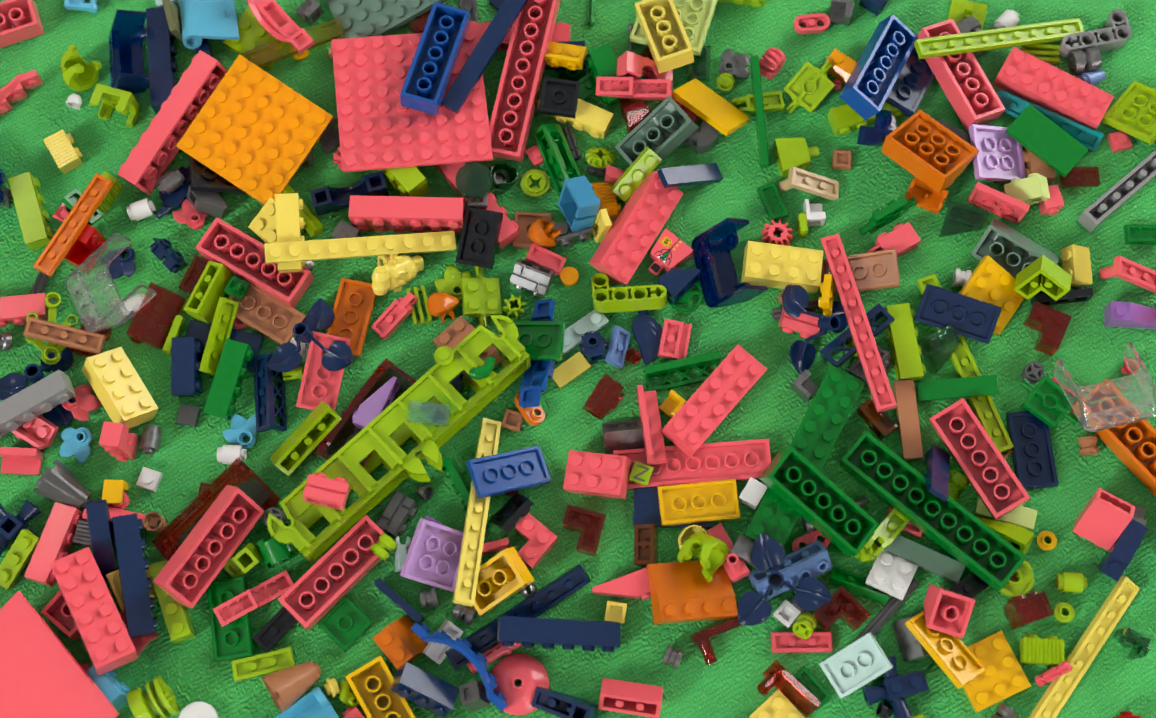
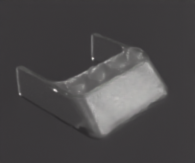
M114 233L66 280V288L86 331L91 333L123 325L157 294L155 290L140 284L122 300L110 275L109 266L132 242L131 239L118 233Z
M1131 342L1126 343L1123 358L1132 371V375L1088 386H1079L1073 382L1062 360L1056 361L1054 375L1082 427L1089 432H1096L1156 416V392L1153 378Z

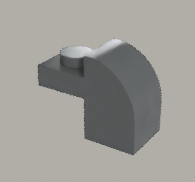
M702 120L700 132L694 131L681 144L687 147L697 146L696 153L698 154L706 153L716 145L719 131Z

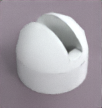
M71 94L67 98L66 105L73 109H80L82 99L78 94Z

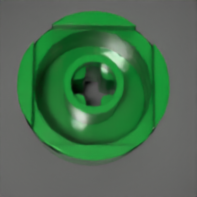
M267 537L257 542V548L267 569L275 567L277 563L282 564L301 553L292 543H280L273 537Z

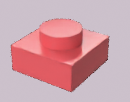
M1118 131L1107 136L1112 153L1128 150L1132 147L1129 135L1125 132Z
M537 144L525 151L534 168L545 163Z

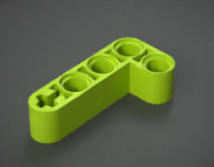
M596 273L592 277L593 307L598 313L659 310L667 305V290L663 285L609 288V279L606 274Z

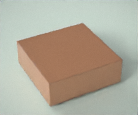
M833 149L832 169L851 170L852 151Z
M506 408L501 428L520 433L524 417L520 412Z

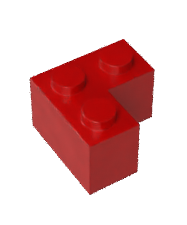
M87 224L64 259L69 264L88 273L96 264L99 254L105 250L107 241L95 227Z

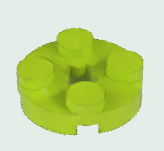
M1025 560L1015 572L1017 573L1016 578L1019 580H1014L1013 582L1008 580L999 592L1013 598L1025 595L1034 584L1031 565Z

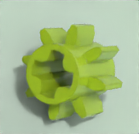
M512 294L509 300H504L507 306L503 307V311H508V318L514 316L518 319L520 314L525 315V311L522 308L526 307V302L521 303V296L517 298Z
M873 544L868 549L863 546L859 553L855 555V559L860 558L861 563L876 560L874 553L878 545Z

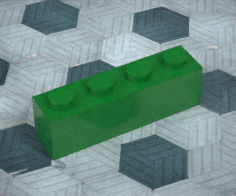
M226 338L205 404L204 413L230 420L231 416L235 415V403L242 393V380H245L247 376V364L253 357L252 346Z

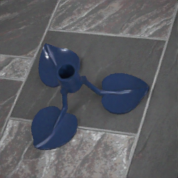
M789 284L785 287L782 296L785 312L793 318L799 317L801 312L818 317V327L822 330L805 339V341L796 340L790 347L789 357L797 372L801 374L810 368L815 358V347L809 341L822 334H827L828 331L840 333L845 330L848 323L841 302L833 301L832 315L806 311L804 308L809 303L807 291L799 285Z
M319 298L309 310L305 321L297 323L293 328L297 347L293 343H283L274 351L266 365L277 372H290L296 369L302 361V357L299 354L301 351L300 342L310 343L313 341L326 352L322 357V365L328 371H338L350 365L353 360V353L344 342L335 341L328 350L313 337V331L318 332L319 329H328L335 319L333 310Z
M67 347L61 352V359L57 364L48 365L41 359V366L36 364L28 365L24 370V376L20 373H10L1 378L0 399L3 401L29 387V381L34 384L45 378L43 372L49 373L51 370L53 372L57 370L65 372L70 369L74 361L71 348ZM52 353L47 355L50 359L55 357ZM62 403L52 408L49 412L42 414L45 419L57 426H66L74 418L71 411L66 410Z
M764 533L757 537L752 548L751 558L758 570L770 569L771 573L767 579L769 587L763 597L755 591L746 592L741 596L738 602L739 624L753 626L765 622L772 612L771 604L765 600L772 589L779 590L783 586L797 592L795 601L801 609L806 611L816 610L831 600L828 588L814 577L801 578L798 581V588L784 581L783 575L773 569V567L780 566L784 561L785 551L783 546Z

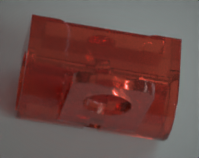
M604 374L582 409L597 419L603 420L607 412H612L625 393H620L623 386L607 374Z

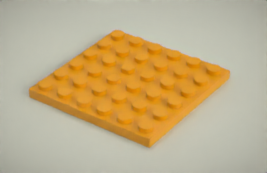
M239 54L176 147L265 205L270 197L275 199V194L283 193L334 117Z

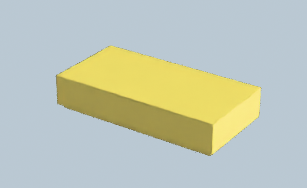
M600 209L592 228L596 243L603 241L612 226L607 209Z
M579 351L555 368L551 378L561 390L589 370L591 365Z

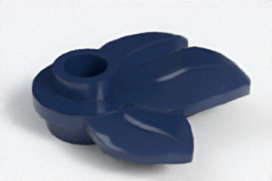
M129 246L120 247L118 250L111 249L100 259L102 263L109 265V279H117L123 274L130 278L136 269L134 263L135 251Z

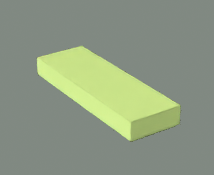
M978 496L974 514L993 519ZM1020 506L997 521L1016 524L1032 531L1035 526L1038 510Z

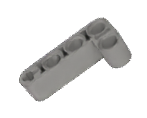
M1115 9L1105 21V28L1066 35L1059 45L1060 56L1068 58L1070 51H1083L1086 48L1097 47L1100 52L1124 47L1132 35L1126 13L1121 9Z

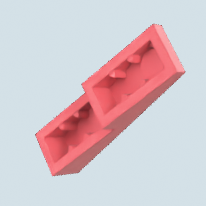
M597 77L596 96L664 101L668 96L672 98L673 83L670 79Z
M287 570L215 607L213 611L223 627L282 596L294 583Z

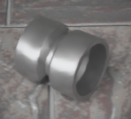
M1097 47L1086 48L1083 51H1070L1068 53V68L1072 75L1081 74L1085 71H1098L1101 68V54Z

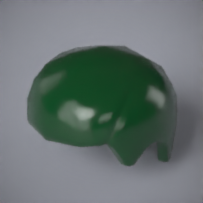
M507 162L499 163L491 167L488 177L490 183L495 188L507 190L515 184L518 178V171L516 167H510Z

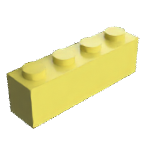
M539 98V100H538V102H537V109H538V110H539L540 98ZM579 98L575 118L542 114L544 116H552L560 123L570 124L578 131L583 130L592 137L604 139L613 121V113Z
M298 193L275 194L277 243L305 241V237L301 236V229H304V217H300V210H303V199H299ZM306 261L278 263L279 273L302 272V267L306 266Z

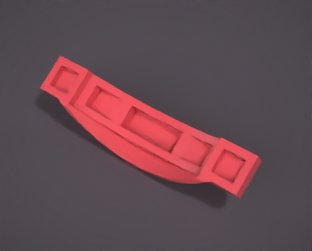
M246 0L260 25L277 40L288 42L299 54H302L315 44L309 34L303 28H300L275 0Z
M36 70L17 75L11 82L0 89V114H5L12 110V102H17L27 97L26 90L34 89L38 85L43 84Z

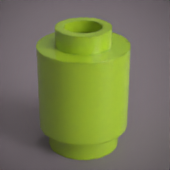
M1062 572L1056 575L1057 590L1082 593L1083 589L1087 588V578L1083 577V573Z

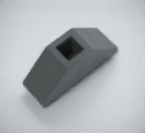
M189 184L187 197L195 210L220 219L225 217L228 208L227 203L218 192L191 191Z

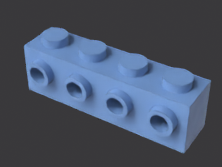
M819 540L786 555L780 566L773 567L775 571L783 575L784 581H787L794 587L798 585V581L803 577H816L833 568L828 551ZM769 568L765 573L755 570L748 575L753 591L758 592L761 597L764 596L769 587L767 580L768 575L771 573ZM783 586L779 590L772 589L765 601L790 590V588Z

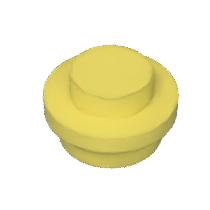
M327 678L326 684H323L327 696L331 695L332 698H335L340 693L339 686L335 678Z

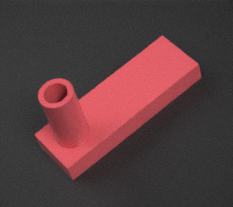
M1122 256L1114 257L1112 266L1099 270L1101 279L1116 276L1153 293L1156 292V271Z
M719 523L707 530L706 532L709 535L720 539L729 548L728 556L722 566L732 583L749 575L750 571L744 561L740 560L734 553L729 554L734 544L722 524Z

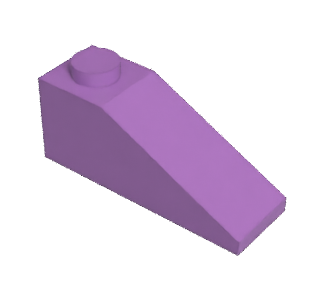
M1110 301L1104 308V326L1156 329V309L1131 302Z
M393 376L360 404L358 410H355L352 423L357 428L362 430L393 403L401 385L398 378Z

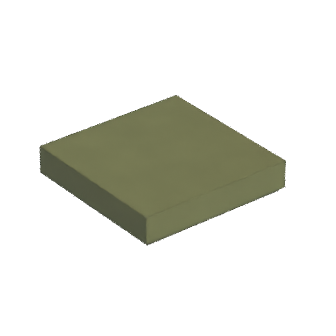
M163 0L162 3L169 30L183 43L180 10L171 0Z

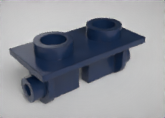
M153 238L156 243L150 246L151 252L161 261L166 257L162 263L170 272L177 273L180 270V265L187 266L182 254L175 251L167 239Z

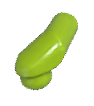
M340 681V701L349 708L357 707L359 701L350 692L348 681Z

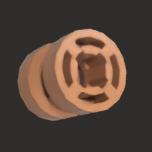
M149 512L143 518V526L153 534H161L167 527V521L159 513Z

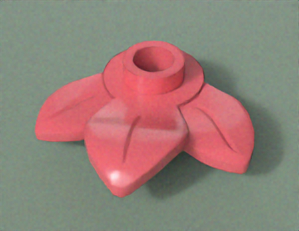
M188 198L183 201L181 210L173 211V217L178 223L187 224L193 230L201 229L204 226L205 218L208 216V214L195 210Z
M84 384L74 389L76 395L70 399H74L75 403L67 401L62 403V406L66 410L71 411L75 419L88 421V411L98 409L102 403L98 397L91 394L93 391L91 385Z

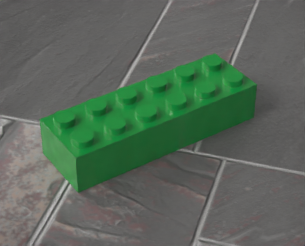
M792 446L781 448L759 477L763 483L846 556L857 555L879 525L878 522Z

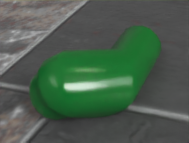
M487 356L483 366L470 369L469 376L475 380L489 377L496 359Z

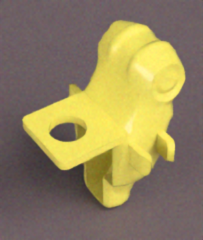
M397 251L390 253V259L386 255L378 256V267L374 269L371 276V286L374 294L381 296L385 295L389 290H394L395 293L402 291V286L409 283L416 277L419 271L423 270L424 259L422 256H398Z

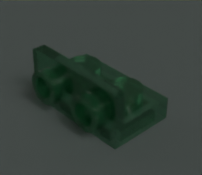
M703 46L700 56L694 55V62L684 65V74H688L687 81L696 78L699 81L709 82L711 46Z
M1129 627L1117 630L1114 638L1119 640L1118 644L1125 648L1131 647L1127 656L1129 660L1145 657L1150 650L1149 643L1151 639Z

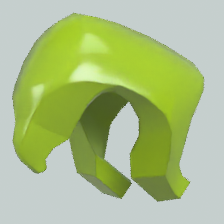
M73 44L63 54L60 63L64 82L77 92L91 89L99 80V70L102 68L100 61H90L87 63Z
M697 532L683 543L677 558L681 563L693 557L700 558V564L703 566L702 574L708 582H711L713 580L712 574L725 562L729 548L720 539L703 532Z

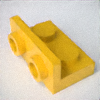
M551 41L548 53H545L546 64L551 67L561 66L570 70H582L587 48Z

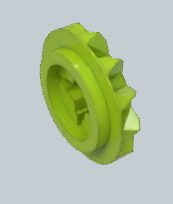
M592 147V149L587 150L585 160L594 167L606 168V165H613L615 156L607 148Z
M539 169L527 171L521 178V188L524 194L538 198L543 194L546 195V192L550 189L549 176ZM532 181H539V187H531Z

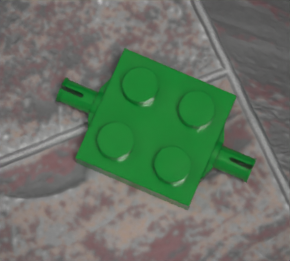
M905 197L895 198L885 208H877L873 211L868 224L859 228L862 235L867 232L872 234L898 219L908 208L917 204L915 198L912 197L909 200Z
M1046 375L1035 385H1032L1025 379L1021 382L1020 386L1029 391L1027 399L1021 406L1049 427L1055 429L1059 422L1065 418L1074 425L1079 421L1080 418L1070 412L1077 398Z

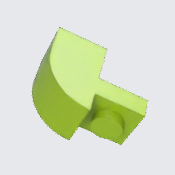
M249 542L232 556L223 568L232 577H238L254 567L262 559V556L257 548Z

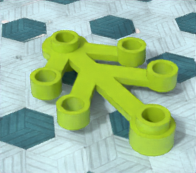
M50 292L45 297V305L48 307V322L56 323V311L61 303V297L56 292ZM53 299L56 303L50 304L49 300ZM30 312L26 316V322L30 316L38 319V315L34 312ZM73 314L68 315L61 325L75 327L78 323V317ZM73 318L76 322L70 323L68 320ZM25 337L28 343H33L42 352L41 359L48 365L57 364L61 359V352L67 348L62 345L55 346V344L49 342L46 345L41 340ZM52 353L55 357L50 359L47 355Z

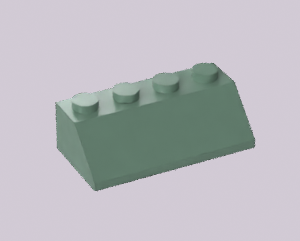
M668 96L623 138L615 148L630 165L647 146L663 161L699 127Z
M996 218L993 219L971 253L972 256L980 261L984 256L989 255L1014 278H1016V274L1042 255H1045L1055 264L1060 259L1056 254Z

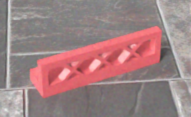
M637 385V401L647 465L667 463L656 390L644 391L643 385Z

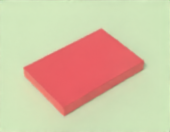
M980 182L976 183L967 200L968 203L1019 225L1030 207L1029 204Z

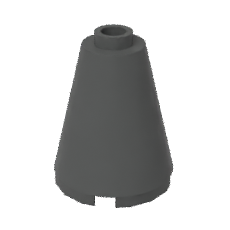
M60 460L54 461L53 463L56 466L53 469L50 467L46 469L36 483L38 488H34L33 491L61 504L75 507L79 510L85 509V503L92 501L90 499L91 494Z

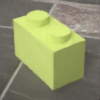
M1039 173L1029 174L1024 179H1013L1010 183L1004 185L1006 195L1029 205L1050 199L1047 178Z

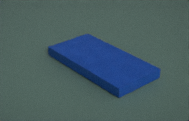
M539 445L471 459L466 462L478 499L539 486L552 481Z

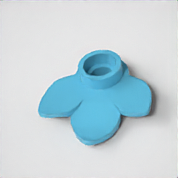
M235 414L232 417L231 429L222 432L225 440L232 444L242 445L243 449L253 447L256 442L255 435L258 433L256 432V414L252 415L248 420ZM245 437L250 438L247 443L243 442Z
M70 427L63 430L60 434V437L64 440L60 447L61 457L75 455L77 461L82 464L91 452L89 444L93 439L92 432L86 427L78 429Z

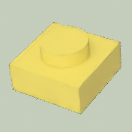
M607 601L604 622H616L624 625L627 604Z

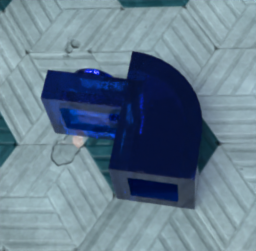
M881 109L876 114L874 127L860 125L857 144L874 147L883 146L886 136L893 131L888 130L892 122V111Z

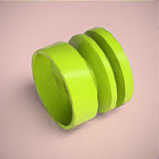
M160 676L153 679L154 684L151 681L146 682L147 693L141 687H138L126 695L129 707L135 718H159L158 714L162 718H170V714L172 716L179 714L175 695Z

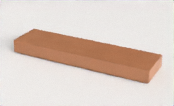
M32 317L28 318L23 333L25 337L94 354L101 353L106 338L105 335Z

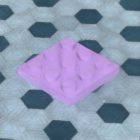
M977 124L969 126L970 143L979 150V153L973 159L975 180L1010 182L1013 179L1026 178L1022 145L1005 133L1008 127Z
M420 518L400 576L454 592L464 532Z

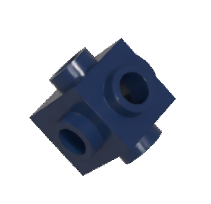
M590 331L581 336L580 350L582 355L586 354L588 363L606 358L605 348H608L606 338L601 337L600 331Z

